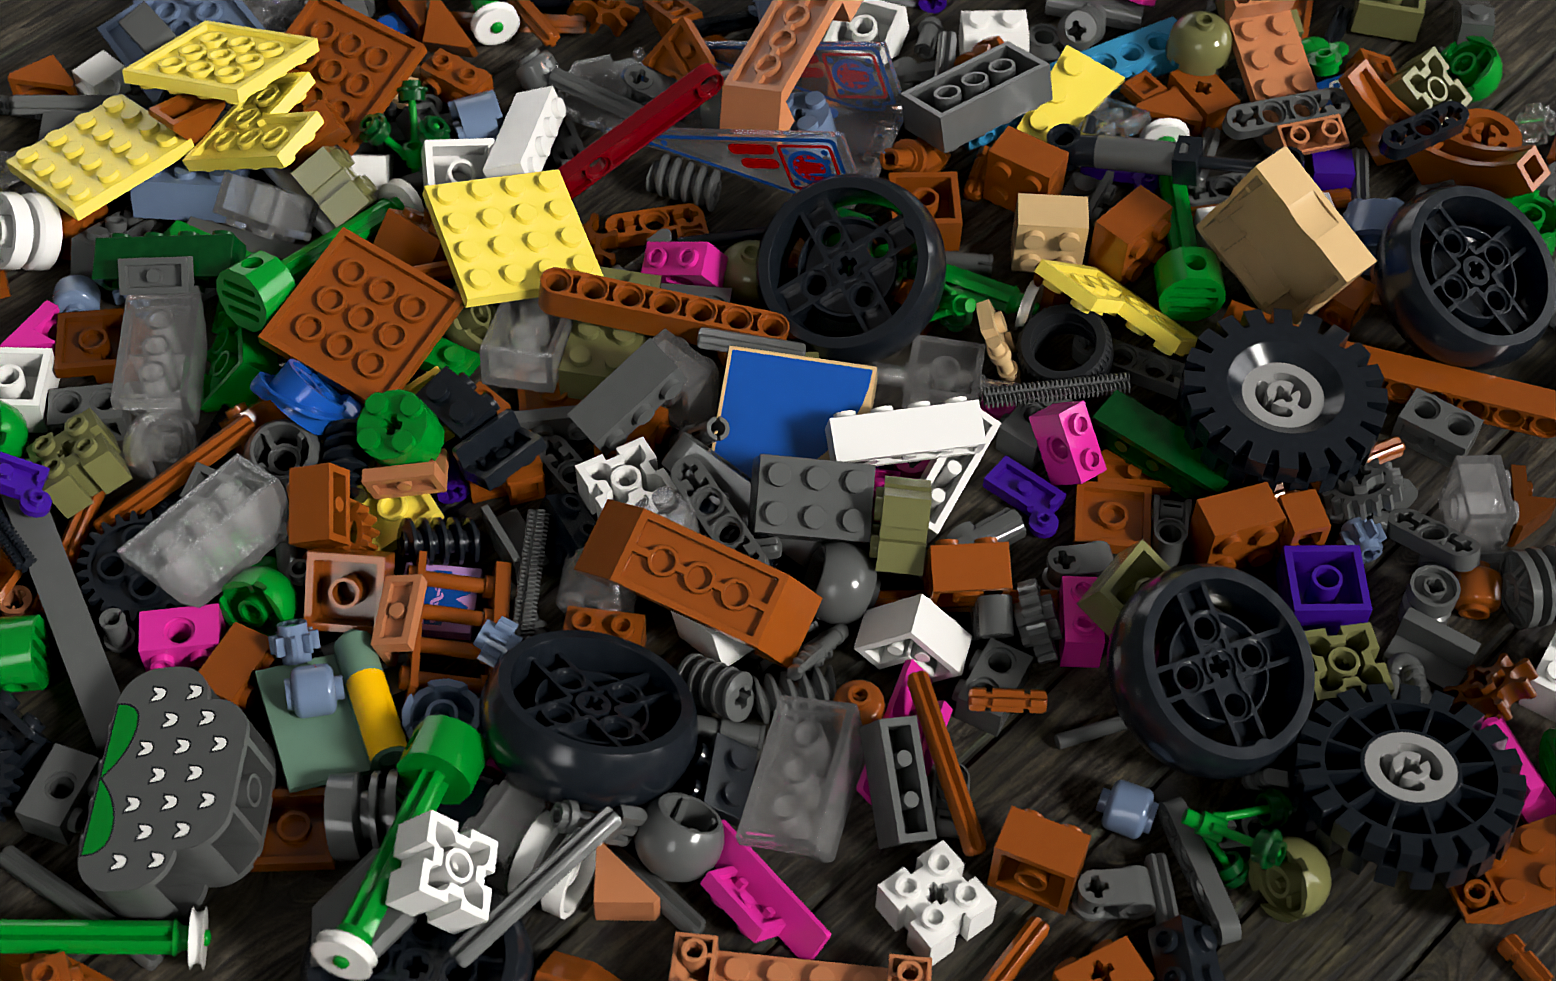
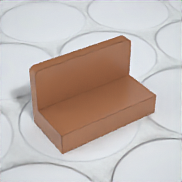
M442 449L435 461L431 458L429 462L382 467L375 461V468L362 469L361 483L375 500L447 492L449 453L446 449Z
M422 574L385 576L370 645L387 667L396 666L399 652L414 651L428 584Z

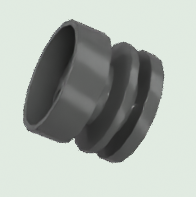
M1556 543L1548 544L1542 547V549L1533 546L1524 550L1512 549L1505 552L1500 560L1499 573L1503 577L1501 600L1508 619L1514 627L1520 630L1532 629L1536 626L1546 627L1552 624L1553 621L1556 622Z
M391 769L387 778L384 771L374 770L370 778L368 790L360 772L330 774L325 787L324 823L328 848L333 860L363 859L367 855L370 840L373 848H380L410 790L400 778L397 769Z

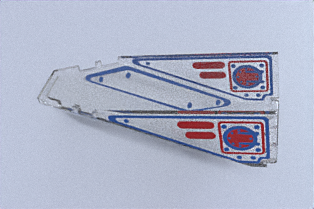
M704 41L718 63L717 70L733 67L748 41ZM820 41L791 93L820 91L825 96V100L829 105L837 132L704 129L702 120L697 119L694 110L680 121L695 128H669L646 146L792 194L813 182L839 174L858 173L879 177L883 168L880 164L881 152L886 153L884 149L892 148L904 122L900 99L902 90L886 42ZM643 47L634 49L633 54L635 57L615 62L612 61L610 54L574 62L568 72L622 95L623 88L626 86L624 83L625 71L633 65H643L642 61L647 55ZM649 68L650 70H653V71H655V72H657V73H659V74H662V73L659 72V71H656V70H654V69H652V68ZM643 75L641 76V81H642V82L644 81V76H643ZM559 89L556 92L558 98L560 97L564 101L566 108L565 119L606 133L625 120ZM856 204L844 206L843 208L854 209Z

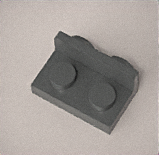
M1107 170L1102 180L1074 171L1061 195L1088 197L1089 230L1095 226V221L1103 215L1104 209L1102 207L1104 204L1110 205L1114 198L1116 186L1112 185L1114 172L1111 170Z

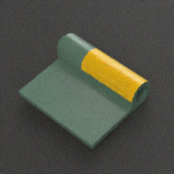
M352 629L344 632L334 644V654L313 658L311 661L303 664L280 665L255 671V678L289 793L326 785L327 779L332 773L360 772L362 776L372 774L374 770L387 771L397 768V762L407 745V741L379 656L370 645L372 635L367 631ZM322 663L330 665L334 676L342 675L345 699L337 700V709L331 715L310 718L297 717L294 710H288L284 679L290 678V673L295 667Z

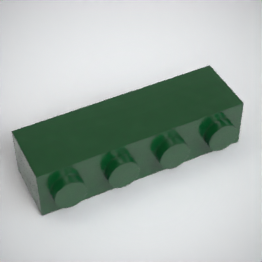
M215 230L211 235L181 231L178 232L177 236H165L158 232H146L143 237H131L123 233H112L110 238H96L92 280L106 290H119L118 259L193 256L194 286L205 285V288H217L216 280L219 273L246 257V245L233 232L226 230Z
M1116 390L1092 417L1091 423L1101 448L1108 449L1123 458L1129 465L1133 464L1141 469L1142 473L1171 487L1170 490L1185 499H1192L1194 504H1196L1197 499L1232 491L1236 487V484L1224 479L1228 468L1227 463L1212 471L1200 460L1203 447L1192 450L1184 438V429L1172 423L1167 417L1159 415L1140 404L1133 397H1129Z

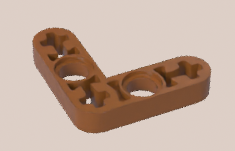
M691 203L618 213L610 216L605 222V233L612 230L618 232L617 229H623L624 232H618V248L646 245L649 237L664 228L671 231L672 240H676L678 237L709 234L702 209ZM671 220H673V226H670ZM657 221L662 223L663 227L651 230L646 227V224Z

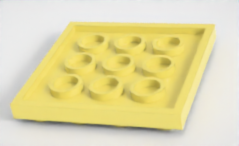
M205 20L124 68L122 73L124 83L139 85L142 89L156 88L168 90L170 94L185 93L196 95L199 99L214 98L225 100L227 104L236 105L244 103L249 96L257 91L267 88L269 83L285 76L295 66L305 63L306 59L319 51L318 39Z
M120 93L119 95L107 98L102 105L90 112L78 115L73 122L61 129L49 132L44 139L32 146L18 150L16 155L5 162L12 174L37 192L49 196L58 207L80 221L179 161L195 146L191 138L186 140L148 115V110Z
M559 169L424 186V201L465 308L536 298L539 296L542 273L552 267L603 276Z

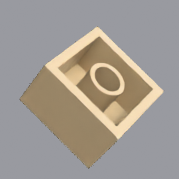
M1018 193L1011 237V271L1034 272L1035 266L1041 259L1082 265L1089 231L1088 197Z

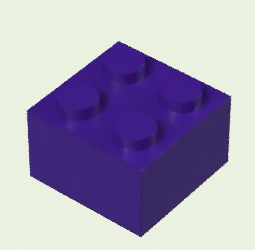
M1360 545L1283 546L1275 568L1278 594L1293 611L1304 631L1325 628L1327 635H1337L1340 626L1368 622L1372 612V605Z

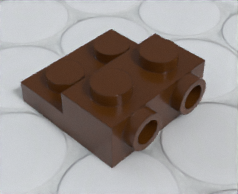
M131 307L58 313L54 360L56 377L95 376L97 384L134 382L135 371H142V356L140 350L136 349V343H143L144 336L141 321H135Z
M326 785L289 793L287 786H275L271 796L273 801L261 856L257 857L252 864L254 867L251 872L335 869L336 861L333 860L329 852L324 823Z

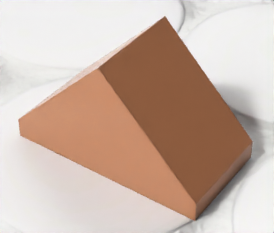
M602 843L601 846L596 848L595 920L655 921L661 916L660 897Z

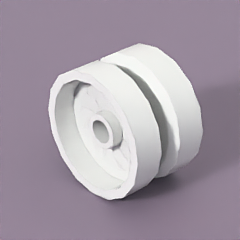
M0 192V270H17L20 268L27 271L49 270L58 259L63 238L62 219L58 206L49 196L43 193L19 195L16 192Z
M550 811L540 814L530 826L515 855L508 878V894L581 827H577L572 834L560 833L557 828L551 825ZM596 849L541 898L542 910L562 919L572 915L581 903L594 878Z

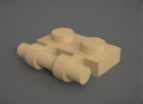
M989 299L976 303L980 331L986 342L987 353L992 363L996 365L1001 380L1012 386L1013 384H1021V370L1013 358V353L1017 352V344L1012 331L1007 332V325L1002 311L995 312Z

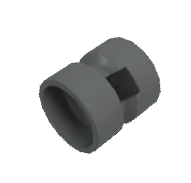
M1425 565L1418 568L1411 575L1406 591L1400 601L1397 611L1399 620L1402 621L1408 608L1412 607L1446 625L1460 595L1461 588L1458 579L1452 572L1437 565Z

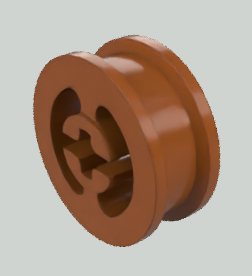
M1480 108L1468 109L1469 118L1465 128L1460 134L1456 135V137L1479 144L1482 139L1485 140L1483 145L1496 147H1520L1523 142L1520 129L1511 119L1501 113Z

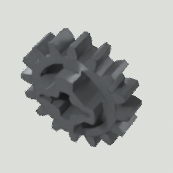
M1374 458L1370 463H1366L1365 466L1360 465L1357 475L1353 476L1345 484L1338 479L1334 489L1321 493L1324 508L1326 510L1332 509L1334 516L1345 513V518L1348 520L1354 515H1358L1361 520H1365L1372 513L1379 517L1381 516V509L1393 510L1395 509L1394 502H1402V493H1405L1403 476H1401L1399 467L1392 468V462L1387 461L1379 464V459Z
M1035 578L1018 582L1017 589L1020 602L1014 603L1013 608L1016 625L1024 648H1034L1039 664L1058 660L1055 641L1063 639L1052 595L1042 596L1040 586H1038L1037 579Z

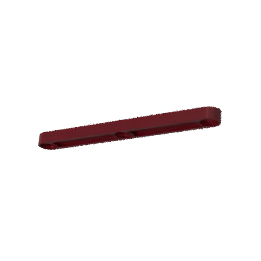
M712 63L699 65L558 169L571 200L716 95L724 84V77ZM712 76L707 83L701 85L706 78ZM600 158V160L595 165L589 167V165L593 161Z

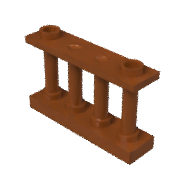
M419 551L415 565H408L406 575L422 574L428 582L427 587L480 593L483 598H488V608L484 607L483 611L423 603L414 651L407 652V665H401L399 672L398 689L405 690L404 704L410 694L412 696L416 694L418 687L426 688L428 687L427 682L431 680L447 678L464 682L468 685V690L477 694V698L480 699L486 679L493 667L480 660L479 664L485 665V675H480V678L419 671L420 653L478 660L477 658L481 652V649L474 646L473 643L421 637L422 621L424 619L480 626L482 628L487 619L495 623L498 622L501 616L509 619L512 563L496 561L492 575H485V578L426 571L427 551Z

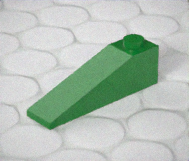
M219 299L212 332L217 334V337L212 347L207 350L205 359L211 362L209 375L205 374L201 377L199 386L200 410L204 412L219 411L223 404L231 408L243 401L248 406L259 399L250 390V384L260 371L270 375H276L279 372V359L276 352L259 343L258 336L262 330L252 332L238 326L226 313Z

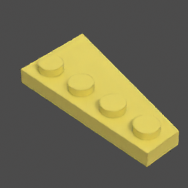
M1067 45L1050 72L1053 99L1039 106L1036 110L1025 113L1016 129L1047 142V133L1052 127L1059 124H1071L1078 127L1086 115L1097 109L1104 102V99L1124 82L1125 77Z

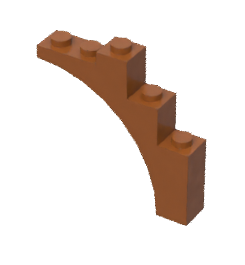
M1367 59L1357 61L1338 78V81L1368 130L1361 139L1377 166L1398 161L1388 159L1380 153L1378 145L1381 136L1387 127L1412 117L1416 113L1403 104L1390 91ZM1426 126L1415 127L1416 131L1422 135L1433 134ZM1453 136L1406 157L1422 185L1453 179L1456 185L1482 188L1504 199L1533 193L1551 174L1535 144L1513 148L1496 147L1466 141Z

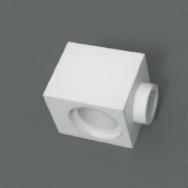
M102 50L72 70L77 94H126L131 90L130 84L124 83L122 70L125 66Z

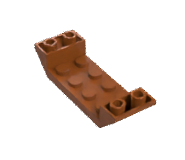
M607 499L574 568V571L608 587L611 584L617 585L755 649V655L786 669L792 665L793 658L797 656L823 599L798 580L778 569L650 510Z
M1556 814L1517 827L1508 850L1500 861L1494 859L1491 870L1478 878H1475L1468 871L1464 884L1448 888L1465 923L1502 925L1556 905Z

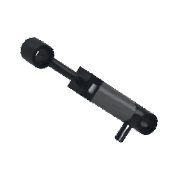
M1086 115L1084 117L1080 131L1074 125L1059 124L1052 127L1047 133V143L1069 152L1066 172L1075 170L1077 167L1172 176L1173 184L1197 186L1201 169L1248 174L1256 165L1262 162L1203 155V137L1179 135L1177 142L1094 134L1097 118L1093 115ZM1287 146L1304 168V155L1302 151L1295 147ZM1283 147L1275 149L1273 152H1271L1270 156Z

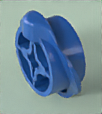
M289 359L276 375L260 371L250 384V390L264 401L271 400L291 420L317 436L324 435V430L328 424L341 419H356L362 411V405L348 394L341 395L332 385L318 378L308 367L295 359Z

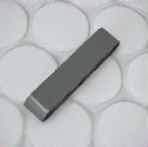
M682 432L661 464L671 472L673 465L683 457L697 458L705 466L743 523L748 527L751 477L689 433ZM690 470L684 473L685 479L690 482L695 490L701 488L694 473ZM707 497V499L719 507L720 500L717 497ZM779 538L782 543V553L805 569H807L808 563L818 546L825 543Z

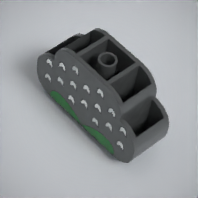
M165 667L153 669L139 675L125 687L119 696L113 720L107 728L108 740L104 756L98 764V780L94 795L89 801V816L85 832L81 835L79 841L78 870L82 880L122 920L174 921L176 918L178 921L183 922L190 917L193 906L196 911L201 906L209 888L230 885L247 875L254 866L252 864L257 857L261 856L273 801L271 797L272 791L275 789L279 763L275 752L251 724L239 706L231 701L220 699L198 671L188 667Z

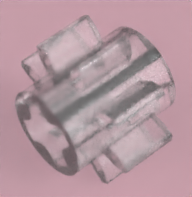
M1541 103L1527 104L1526 112H1521L1516 117L1515 124L1521 131L1523 142H1531L1532 145L1547 144V136H1554L1556 133V113L1550 110L1549 105L1542 106Z

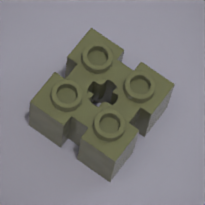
M1435 46L1407 61L1394 74L1395 77L1385 83L1390 91L1416 114L1446 101H1457L1467 106L1473 100L1458 78L1452 80L1446 71L1450 67Z
M322 146L291 174L308 195H311L319 204V208L330 221L338 227L378 202L379 199L374 194L378 189L365 174L363 176L357 175L352 170L351 166L355 162L342 147L338 149L335 146Z
M91 408L69 418L64 423L65 430L56 436L50 432L40 436L32 444L25 447L31 462L50 468L48 479L42 490L51 496L52 503L67 519L93 504L91 497L103 490L107 495L133 479L125 460L119 454L121 450L114 435Z
M885 475L884 487L876 486L873 520H880V524L872 523L869 557L876 558V571L923 576L932 503L931 480Z
M1371 622L1340 626L1337 635L1328 636L1325 628L1304 631L1311 649L1315 671L1314 697L1308 720L1312 721L1314 710L1326 700L1334 705L1337 694L1352 688L1363 698L1366 685L1386 683L1392 696L1395 689L1385 662L1375 663L1380 647Z

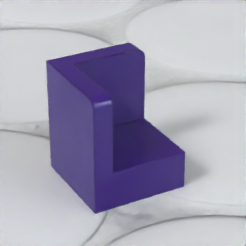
M1333 149L1310 154L1313 172L1311 178L1321 191L1339 188L1351 190L1355 177L1352 149Z

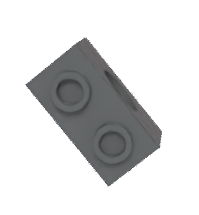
M1058 396V401L1054 397L1053 402L1051 397H1049V402L1045 398L1044 403L1042 398H1040V403L1036 399L1035 404L1033 399H1031V404L1026 400V405L1024 400H1022V405L1018 401L1014 411L1010 415L1005 413L999 420L1001 425L997 430L998 435L995 449L1032 471L1042 460V456L1029 416L1053 403L1072 402L1073 400H1070L1068 397L1065 400V396H1063L1061 401L1060 396Z
M55 743L15 810V814L24 831L69 846L75 834L80 833L87 822L89 801L94 795L98 780L100 758ZM72 792L68 797L59 799L62 795Z

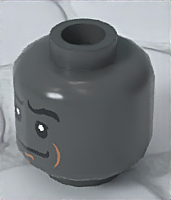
M536 48L516 62L519 67L515 71V76L523 89L529 91L550 86L548 83L550 73L554 68L561 67L551 52L547 50L540 52Z

